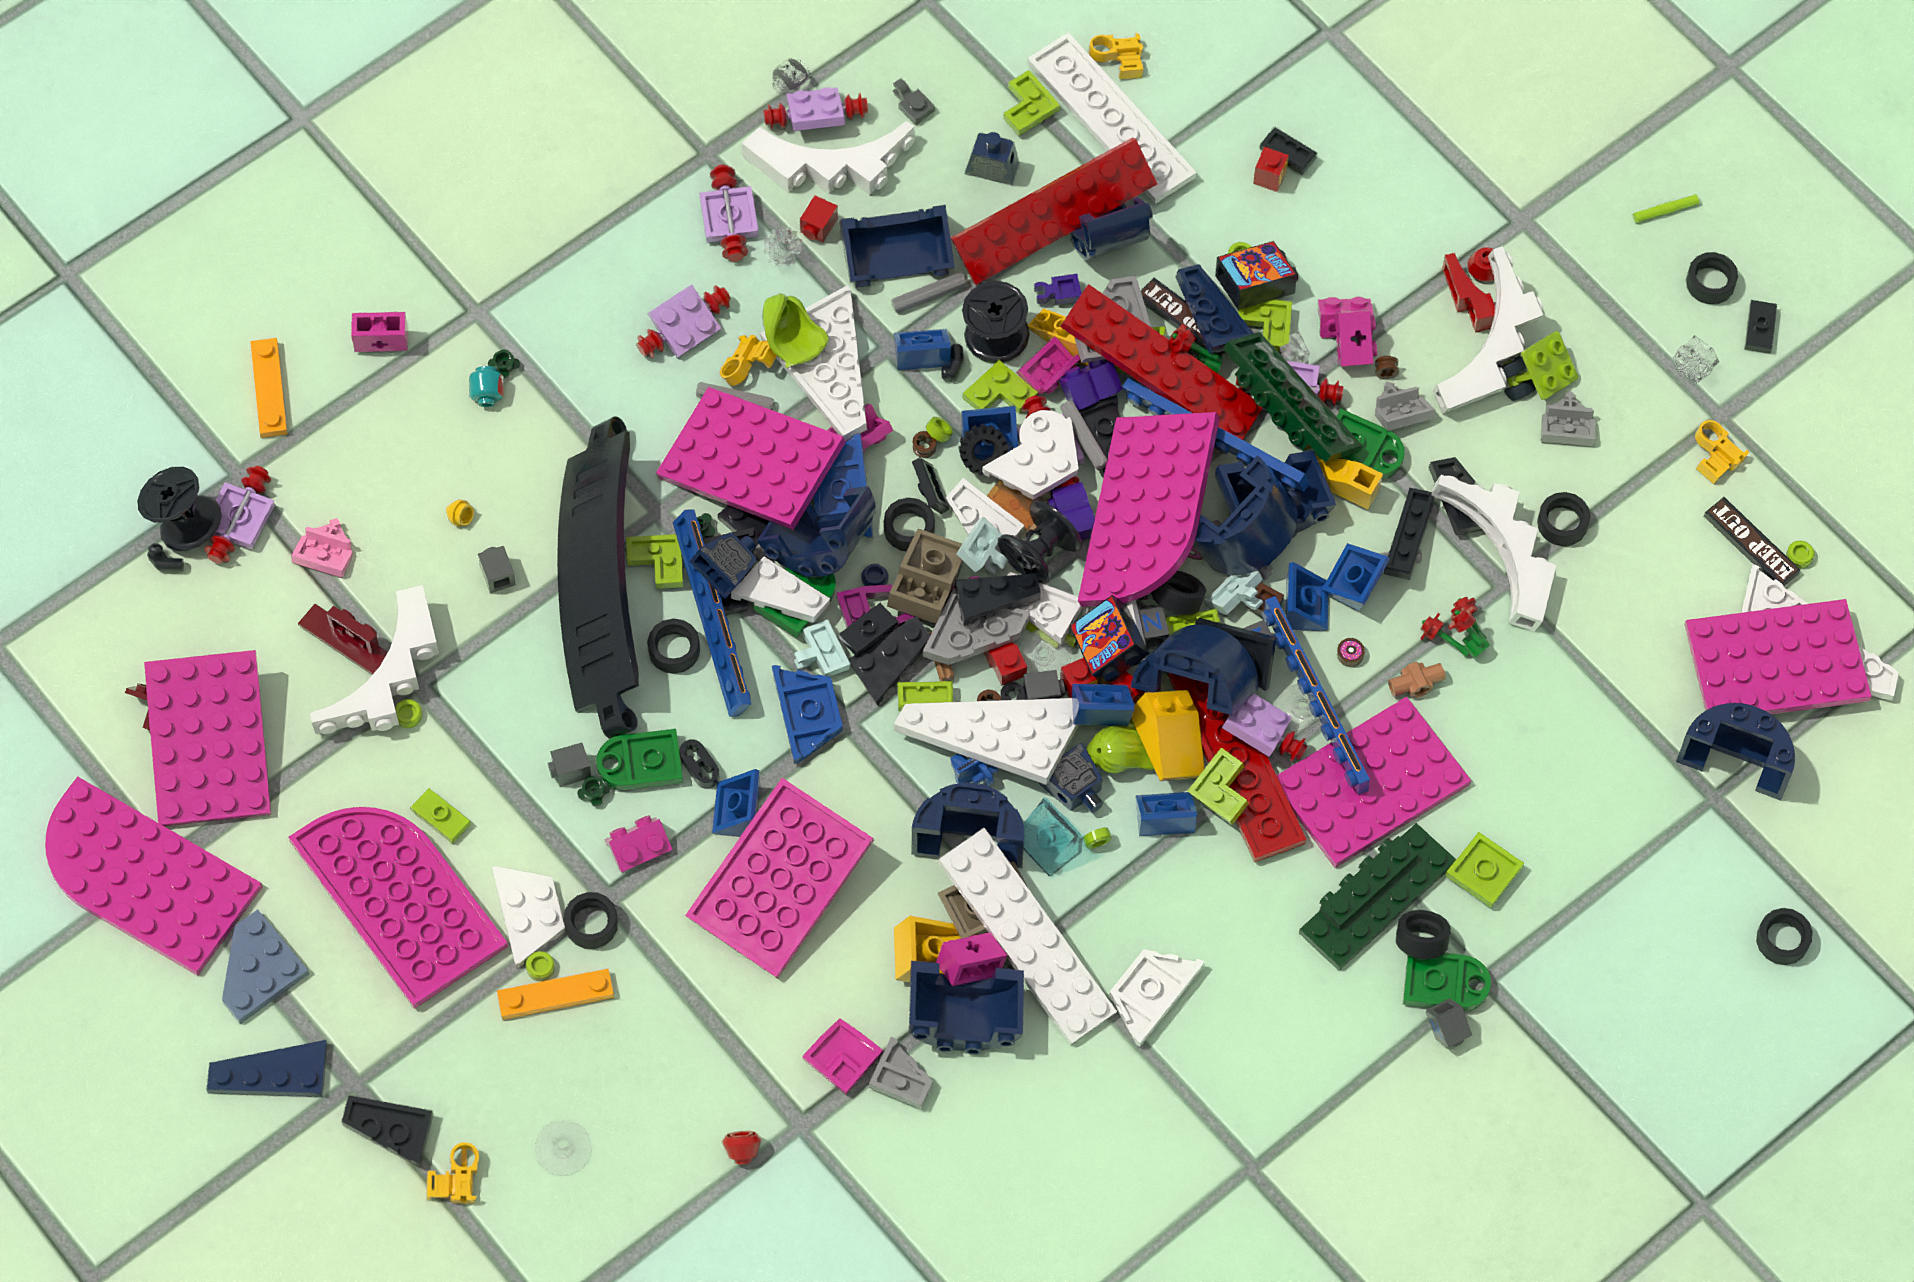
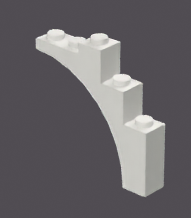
M905 121L891 133L873 142L857 147L835 150L813 149L794 145L773 136L759 127L742 143V157L788 193L794 187H799L806 177L828 194L835 188H840L848 178L870 196L876 189L880 190L888 180L887 167H891L895 163L897 156L903 151L909 150L914 144V126Z
M1503 246L1493 249L1488 255L1494 274L1496 290L1495 315L1489 335L1479 354L1468 366L1455 376L1437 384L1433 389L1442 414L1501 392L1506 387V376L1502 368H1498L1497 365L1520 356L1524 350L1523 347H1525L1524 338L1520 332L1517 333L1516 329L1537 322L1543 316L1544 307L1540 298L1535 297L1533 291L1526 294L1522 293L1524 291L1523 283L1519 276H1515L1512 269V257L1508 252L1505 253Z
M1440 475L1433 486L1431 495L1450 503L1478 524L1495 545L1505 565L1511 591L1509 624L1535 632L1543 622L1557 565L1549 563L1544 558H1534L1531 556L1538 528L1530 526L1525 521L1513 520L1520 492L1513 490L1508 485L1496 483L1487 491L1479 485L1461 482L1453 476Z
M423 585L396 591L398 604L397 627L390 650L370 679L350 696L329 707L310 713L315 734H331L337 729L345 727L355 728L366 722L370 723L372 731H385L399 725L393 695H408L414 690H418L419 685L413 660H427L439 654Z

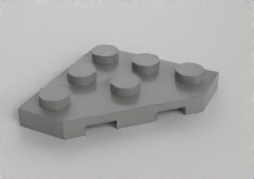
M1129 276L1111 279L1103 294L1151 327L1137 277ZM1074 338L1082 363L1106 359L1077 338Z
M953 588L923 650V657L951 665L1019 640L1030 620V612L1019 608L1013 610L1005 608L996 611L993 617L986 619L982 616L973 619L972 624L964 626L956 591Z

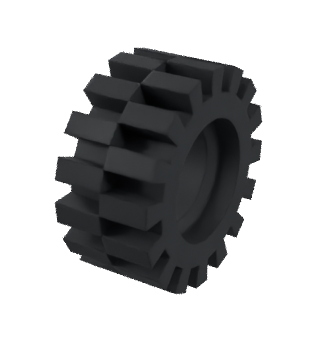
M980 424V427L975 425L971 427V431L966 430L964 432V438L961 437L959 452L965 467L970 472H976L978 475L983 476V466L1008 453L1009 447L1000 430H996L992 425L987 427L985 424ZM987 440L993 444L994 452L988 459H978L974 455V447L978 442Z

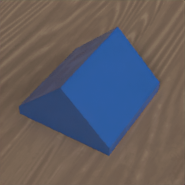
M947 329L894 333L897 370L950 366L951 343Z
M1015 406L961 411L962 438H964L966 430H972V426L980 427V424H985L989 427V425H992L996 430H1000L1005 437L1009 447L1008 452L1018 447ZM987 440L978 442L974 447V455L978 459H988L994 452L993 444Z
M1347 543L1322 591L1358 611L1365 605L1390 558Z
M1295 562L1289 563L1285 616L1293 630L1326 631L1328 630V594L1323 592L1322 588L1327 580Z
M1072 684L1073 725H1129L1134 712V703L1127 685Z
M753 769L717 782L713 834L738 837L743 834L758 812L760 796L759 770Z
M1188 792L1136 795L1139 836L1195 833L1197 811L1193 797Z

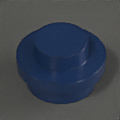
M870 564L862 571L861 580L864 586L887 585L888 572L879 564Z

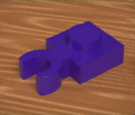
M1077 273L1051 277V284L1045 282L1034 284V292L1042 291L1045 293L1036 296L1037 304H1045L1050 299H1055L1056 305L1073 303L1082 294Z

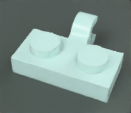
M985 517L976 522L956 553L974 572L980 570L985 564L986 569L994 575L999 567L1003 569L1008 562L1007 558L995 549L998 538L1002 534Z
M1258 571L1242 575H1230L1205 601L1209 609H1217V612L1226 615L1234 610L1241 601L1249 608L1256 610L1263 601L1255 597L1258 593L1255 587L1263 579Z
M828 619L803 629L802 635L809 648L794 653L796 658L794 663L798 670L807 668L814 661L817 662L823 676L831 677L850 669V662Z

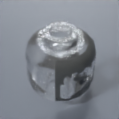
M789 58L774 69L772 73L774 81L772 86L780 95L802 91L809 85L810 70L802 60Z

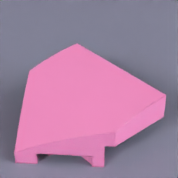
M338 518L329 520V524L315 529L311 527L305 528V535L301 537L293 551L291 562L342 578L352 559L353 552L351 550V541L345 536Z

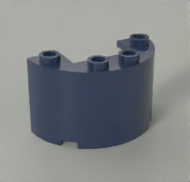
M1139 197L1133 198V206L1126 207V203H1123L1098 218H1094L1089 213L1079 216L1081 227L1070 233L1071 243L1084 260H1090L1146 241L1150 236L1149 219L1153 218L1150 205Z
M1313 450L1289 454L1284 462L1305 473L1309 482V486L1304 493L1296 488L1292 491L1285 487L1294 499L1297 508V525L1292 538L1312 525L1327 520L1330 517L1329 513L1337 505ZM1242 462L1218 465L1215 471L1216 481L1230 514L1254 490L1252 486L1240 477L1241 472L1245 469Z
M1258 455L1240 474V477L1254 488L1247 498L1220 527H1217L1203 515L1199 519L1193 547L1212 569L1223 574L1242 575L1270 565L1291 542L1296 529L1297 508L1294 499Z
M869 486L847 489L843 498L850 507L849 511L818 516L811 503H809L794 530L770 521L757 542L768 558L774 559L786 568L798 572L805 577L834 574L845 565L873 522V516L876 513L874 496Z
M1198 624L1180 628L1163 641L1137 667L1132 678L1131 687L1150 693L1159 692L1161 689L1162 671L1209 683L1207 708L1233 715L1258 690L1259 682L1257 670L1250 654L1236 638L1219 628Z
M1726 703L1704 711L1692 722L1686 732L1676 760L1677 763L1703 771L1710 749L1722 752L1762 767L1763 770L1755 791L1780 801L1782 800L1793 773L1795 751L1789 733L1773 715L1749 704Z
M978 783L952 784L941 788L940 792L931 798H927L916 812L912 823L911 854L939 858L943 833L973 836L985 828L991 838L996 839L998 848L1009 863L1014 861L1017 868H1023L1025 835L1023 821L1018 810L998 790Z
M911 961L909 1032L914 1039L935 1046L939 1052L962 1050L967 1054L977 1055L982 1050L1014 1046L1015 1041L1022 1037L1024 970L996 968L991 979L987 978L952 986L945 975L939 974L940 963Z

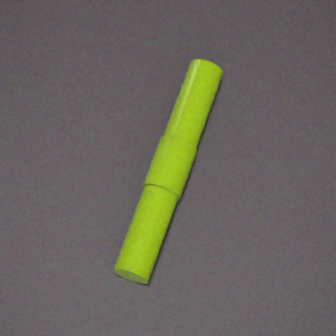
M1697 194L1634 212L1632 214L1633 220L1637 223L1699 204V198Z

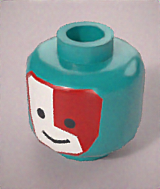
M480 366L470 374L469 397L473 401L478 402L479 406L492 407L495 405V402L503 398L504 377L497 371V368Z

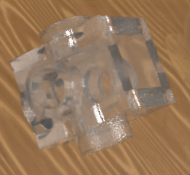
M776 227V230H771L769 238H765L764 253L769 254L768 263H775L777 266L795 264L797 255L802 253V239H797V231H792L790 227ZM779 243H789V245L782 247Z
M1696 335L1685 345H1682L1673 356L1677 365V373L1685 380L1690 378L1697 384L1707 377L1720 362L1714 349Z

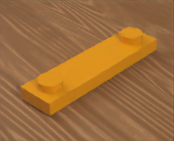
M277 338L250 341L260 437L288 435Z
M609 968L497 990L502 1020L614 998Z

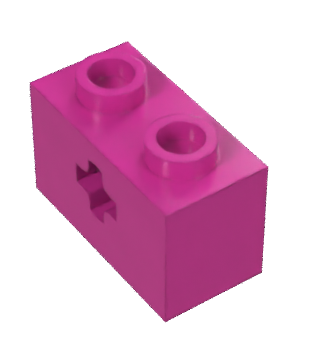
M1366 308L1334 311L1338 364L1340 366L1373 364V357H1377L1376 341H1372L1371 330H1375L1374 314H1370V310ZM1355 331L1362 335V338H1358V343L1351 339V336H1355Z
M406 312L352 313L351 337L354 352L408 351Z
M985 933L943 942L936 963H940L939 968L951 985L955 986L992 978L996 968L1003 969L1007 954L991 933Z

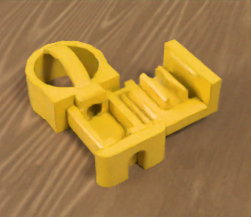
M1135 33V37L1131 38L1096 35L1091 39L1089 55L1094 61H1116L1117 57V61L1121 62V66H1119V79L1142 78L1143 65L1141 56L1143 45L1140 43L1141 38L1138 33ZM1097 45H1104L1108 47L1110 50L1107 52L1097 51L1094 47Z
M742 335L738 338L740 340L738 348L732 357L726 359L720 369V376L729 386L738 385L745 380L752 366L750 362H754V360L763 362L767 368H771L777 355L772 351L767 341H760L755 335H750L749 338L746 335Z
M1706 420L1701 423L1696 431L1695 439L1699 446L1710 453L1711 457L1708 460L1704 458L1696 469L1710 482L1715 484L1728 469L1730 471L1735 470L1745 460L1749 451L1747 449L1743 452L1727 438L1729 433L1721 424L1713 420ZM1702 430H1712L1717 435L1718 440H1710Z
M462 1142L453 1147L450 1154L452 1174H449V1171H446V1175H436V1171L427 1172L426 1200H431V1197L449 1198L450 1195L452 1203H475L477 1196H472L473 1174H477L479 1153L474 1145ZM459 1149H461V1167L454 1160V1154ZM467 1149L475 1155V1160L469 1167H467ZM432 1176H435V1180H434V1190H433V1178H432Z

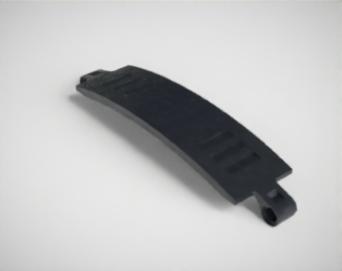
M617 416L593 426L587 449L567 459L560 500L557 546L561 633L574 708L576 712H582L596 705L601 729L609 739L636 730L638 726L637 717L633 710L624 703L621 694L639 686V670L628 607L624 555V506L630 454V432L627 431L623 420Z

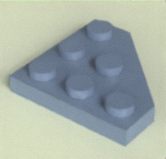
M258 909L234 927L222 995L224 1006L239 1024L309 975L307 968Z

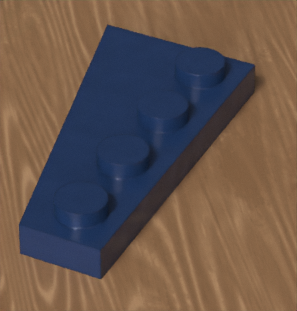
M1200 264L1178 269L1175 278L1209 354L1224 351L1223 347L1230 340L1254 334Z
M327 1040L210 1062L206 1090L208 1094L323 1097Z

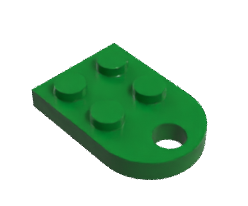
M1341 408L1336 417L1362 446L1357 453L1339 459L1364 464L1382 473V479L1395 475L1400 470L1404 460L1405 450L1401 439L1392 431H1387L1385 428ZM1393 455L1397 461L1389 464L1382 457Z
M788 568L785 569L830 598V601L832 600L836 587L834 574L824 576L820 580H814ZM754 603L753 609L796 638L802 634L804 628H807L812 623L782 614L781 610L765 606V608L755 606Z
M676 728L616 736L607 740L598 751L596 759L598 774L604 783H607L614 789L631 790L683 783ZM608 759H614L618 762V766L614 769H606L603 763Z
M1444 953V955L1434 959H1419L1407 955L1403 1005L1431 1008L1450 998L1461 1005L1464 1012L1480 1007L1487 999L1491 987L1490 974L1484 964L1476 958L1452 953ZM1473 979L1480 980L1484 988L1475 991L1469 987L1468 982Z

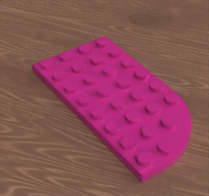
M1216 412L1116 418L1078 596V603L1081 607L1097 606L1111 595H1114L1123 603L1139 599L1163 585L1184 563L1192 549L1197 534L1220 419Z
M78 776L55 806L47 826L45 838L46 857L52 875L63 893L82 909L197 976L262 889V883L163 825L158 824V822Z
M351 807L325 814L288 837L289 842L413 1009L508 947V942L430 839L408 819L384 809Z

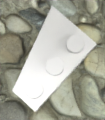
M964 478L946 497L947 503L968 535L976 522L982 517H985L1002 535L1009 534L1019 537L1025 530V525ZM997 544L996 547H995V549H996L999 553H1001V551H1000V549H999V547H998V544Z
M763 557L731 592L732 599L741 601V598L755 602V606L762 608L769 606L781 610L782 614L812 623L830 604V598L766 557Z
M1009 572L1008 575H1018V574ZM1039 583L1041 591L1040 600L1019 607V609L1029 611V621L1062 645L1071 629L1070 625L1075 622L1083 607L1078 603L1077 596Z

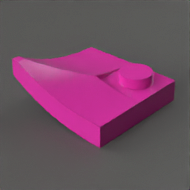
M839 1018L806 1051L802 1059L846 1095L881 1056L883 1050L853 1026Z

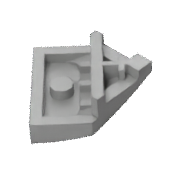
M1386 382L1383 393L1376 398L1375 416L1387 431L1435 419V409L1423 397L1419 396V387L1400 389L1395 386V383Z
M1569 391L1564 394L1562 400L1554 405L1549 404L1546 406L1545 414L1542 415L1541 442L1594 447L1596 440V420L1593 418L1594 410L1586 408L1578 402L1573 392Z

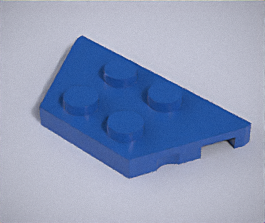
M855 434L844 444L813 496L815 511L818 516L848 512L850 507L843 498L846 490L868 486L861 434ZM872 523L863 536L873 538Z
M773 665L772 673L793 762L798 764L843 731L832 680L828 676L811 675L801 670L792 672L781 669V666Z

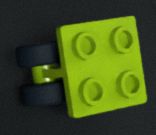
M1559 331L1550 333L1521 352L1522 356L1497 365L1505 373L1510 387L1506 388L1504 393L1512 401L1526 397L1535 390H1537L1540 399L1544 400L1578 379V374Z

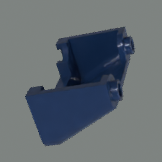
M946 205L932 206V208L925 209V211L924 209H918V211L883 216L861 217L859 221L854 219V217L841 219L839 222L849 282L855 283L856 288L871 286V281L902 276L933 272L934 277L949 275V270L955 268Z

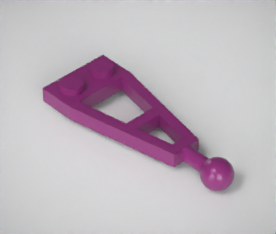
M971 576V577H969L968 579L981 578V577H979V576ZM893 584L862 586L838 592L836 598L846 628L870 610L867 598L889 597ZM904 613L895 617L898 620V626L893 630L915 616Z

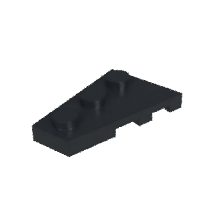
M1456 457L1431 461L1428 466L1434 483H1436L1440 475L1453 476L1459 481L1470 485L1475 483V480ZM1442 500L1455 535L1483 530L1468 515Z

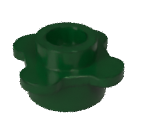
M503 349L494 354L493 359L488 361V366L497 368V371L504 378H507L513 369L520 367V361L514 358L511 352Z
M703 513L697 517L700 525L703 526L700 529L703 539L713 537L715 535V528L711 525L712 516L708 513Z
M588 776L583 782L582 788L577 791L578 798L588 800L594 807L600 806L604 795L610 792V785L603 783L601 779L595 776Z

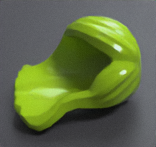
M778 293L765 300L762 322L766 340L772 351L786 362V368L810 362L827 346L829 337L826 331L811 320L803 303L798 298Z
M1132 718L1128 726H1108L1095 734L1086 748L1097 768L1101 767L1108 773H1119L1132 768L1155 770Z

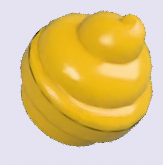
M459 499L447 506V517L455 526H466L473 520L474 508L468 501Z

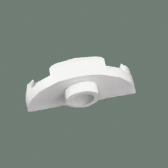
M1048 410L1032 413L1023 421L1020 428V445L1066 418L1057 412Z

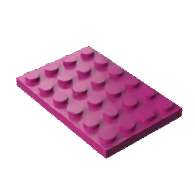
M708 387L658 468L656 475L659 479L794 530L846 441L841 435Z
M1846 599L1685 621L1684 626L1705 711L1721 704L1743 703L1761 708L1770 714L1867 702L1872 697Z
M256 650L144 662L158 824L165 827L272 815Z
M1407 696L1346 733L1370 778L1369 790L1358 795L1355 788L1348 785L1345 778L1346 770L1342 763L1338 764L1335 760L1332 743L1327 744L1276 775L1295 816L1334 868L1471 784V779Z
M781 778L685 916L778 979L872 845L874 838L784 778Z

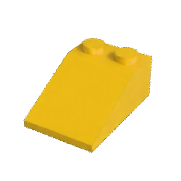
M1188 690L1145 693L1134 704V712L1131 718L1159 780L1171 781L1198 778L1204 770L1199 715Z
M909 916L894 927L895 980L910 983L911 961L936 963L943 942L961 939L953 923Z

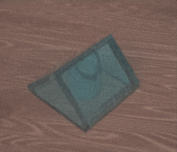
M1043 798L1023 823L1025 834L1024 850L1050 877L1082 853L1083 836L1047 798Z

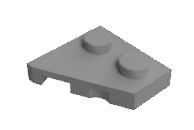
M891 1037L869 1082V1088L922 1109L932 1088L933 1080L925 1071H922L917 1066V1062L910 1055L905 1053L898 1045V1041Z

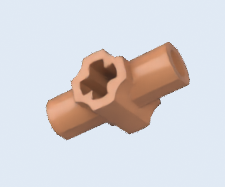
M1414 662L1401 669V676L1389 679L1388 686L1394 697L1409 692L1411 697L1418 698L1431 691L1434 683L1444 681L1446 679L1445 671L1441 663L1425 667L1423 663Z

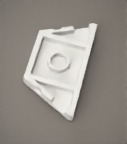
M1070 417L988 463L983 466V473L988 477L992 475L1004 481L1003 485L1019 490L1023 495L1032 500L1076 476L1079 468L1072 420Z
M494 866L492 871L515 966L519 968L524 965V961L531 954L542 951L550 941L556 940L565 933V926L552 877Z
M1143 949L1110 990V997L1137 1046L1140 1047L1202 970L1204 961L1196 959V961L1179 959L1178 955H1161L1158 952Z

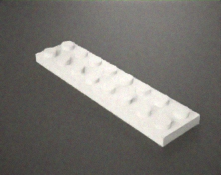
M1069 32L1028 58L1027 64L1106 151L1132 137L1136 138L1158 184L1144 192L1154 204H1157L1196 178V171Z
M985 828L938 860L940 866L981 923L1005 951L1007 959L1015 970H1024L1025 984L1069 1045L1117 1012Z

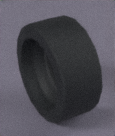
M1705 252L1698 255L1691 262L1687 273V289L1692 297L1702 303L1720 304L1727 301L1733 294L1738 280L1737 267L1724 254ZM1704 268L1717 269L1726 276L1727 284L1724 287L1714 289L1705 287L1697 279V272Z
M1554 493L1541 504L1537 520L1539 532L1544 539L1552 544L1559 546L1573 545L1581 541L1587 533L1591 517L1589 507L1582 498L1573 493ZM1561 507L1570 509L1578 515L1580 519L1579 525L1573 530L1564 531L1557 529L1548 521L1549 512Z
M909 497L898 499L890 504L885 512L883 521L886 540L891 546L906 552L914 536H903L894 530L893 522L896 517L906 513L917 514L924 519L925 531L934 534L935 518L932 509L927 503Z
M1177 570L1169 580L1152 591L1151 595L1158 605L1168 611L1181 615H1193L1199 612L1207 590L1199 579Z
M674 618L663 620L655 625L649 633L647 641L649 657L654 666L661 671L672 674L685 672L693 667L698 660L700 641L698 632L690 623ZM679 634L689 640L690 649L682 657L667 658L659 653L658 642L666 635Z
M586 892L574 897L564 910V926L568 938L575 945L584 949H596L610 942L618 928L617 911L612 901L607 896L597 892ZM587 907L600 908L607 915V925L598 933L584 934L575 927L574 919L576 914Z
M1780 908L1772 910L1765 915L1757 930L1756 942L1759 951L1766 959L1775 964L1788 965L1798 962L1805 956L1812 942L1813 931L1810 922L1803 914L1794 909ZM1776 923H1787L1795 927L1801 935L1799 946L1792 950H1783L1774 946L1768 938L1770 927Z
M1412 910L1399 918L1395 942L1398 948L1409 956L1419 959H1434L1444 955L1448 950L1451 926L1440 914L1427 910ZM1411 932H1427L1435 937H1420Z

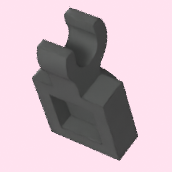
M902 78L893 83L895 87L893 93L901 100L898 108L914 125H917L935 112V105L919 89L912 93L908 84Z

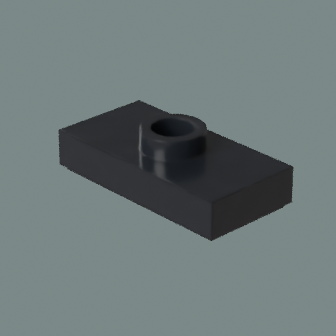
M1276 127L1265 137L1259 148L1263 150L1264 147L1289 155L1287 166L1301 175L1305 173L1317 158L1316 151Z
M1751 300L1745 350L1771 353L1777 304Z
M920 457L912 461L920 482L918 483V489L926 498L929 507L940 514L948 511L949 505L933 465Z
M879 603L840 632L838 638L857 657L897 627L898 620Z

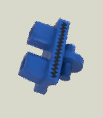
M956 754L950 759L951 766L955 772L956 783H970L972 781L973 783H980L983 781L987 786H990L994 783L992 775L999 771L998 767L972 758L967 759L966 756Z

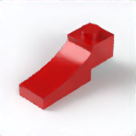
M1455 253L1446 254L1442 270L1456 311H1468L1474 332L1491 329L1496 303L1493 302L1491 293L1485 294L1468 278Z
M1011 642L984 652L990 668L993 667L1001 686L1024 677V674H1027V665L1017 644Z

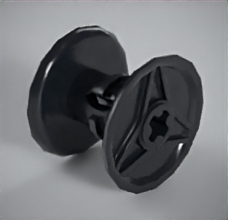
M1001 281L985 282L973 288L964 299L962 313L966 323L964 332L966 346L975 357L984 362L996 363L1000 360L1003 363L1011 361L1019 356L1028 345L1030 332L1026 318L1029 309L1026 297L1017 287Z
M183 466L170 467L156 473L142 487L137 499L140 514L146 520L153 523H161V540L166 547L175 551H189L204 544L216 532L222 518L219 504L211 497L198 495V477L193 470Z
M1035 500L1030 504L1029 513L1036 528L1028 530L1024 540L1014 535L1003 534L998 538L997 544L1001 553L1007 558L1008 563L1019 574L1036 573L1038 582L1046 585L1050 582V571L1043 559L1050 557L1054 553L1055 546L1065 551L1076 552L1082 548V540L1076 528L1061 512L1043 501ZM1035 535L1038 536L1037 539L1031 540Z

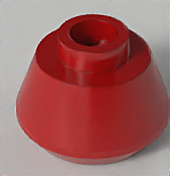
M1480 248L1468 260L1467 268L1469 273L1479 281L1489 282L1494 280V274L1488 255L1493 250L1492 248Z
M754 1131L731 1132L726 1134L722 1140V1145L729 1159L734 1160L735 1164L751 1163L752 1158L757 1156L761 1143V1137Z

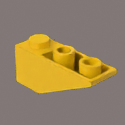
M1043 308L1028 324L1029 329L1046 342L1056 337L1072 356L1079 355L1075 337L1060 327L1066 316ZM1081 359L1076 362V363L1081 364V365H1083V366H1088V365H1089L1088 362L1082 363V362H1081Z
M1315 454L1331 492L1368 510L1381 488L1383 474L1355 461L1336 459L1325 463Z

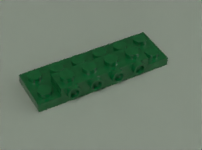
M1261 332L1233 339L1226 343L1223 347L1224 351L1240 367L1235 373L1238 384L1254 396L1255 403L1271 415L1272 422L1288 434L1292 444L1299 447L1302 451L1312 448L1316 455L1325 463L1357 453L1362 444Z
M1417 823L1401 837L1397 836L1393 841L1387 838L1378 848L1380 853L1374 858L1370 855L1367 856L1358 867L1360 871L1354 876L1349 873L1339 883L1341 888L1333 894L1329 891L1322 897L1319 902L1321 905L1319 912L1299 929V934L1338 971L1435 884L1456 861L1444 847Z

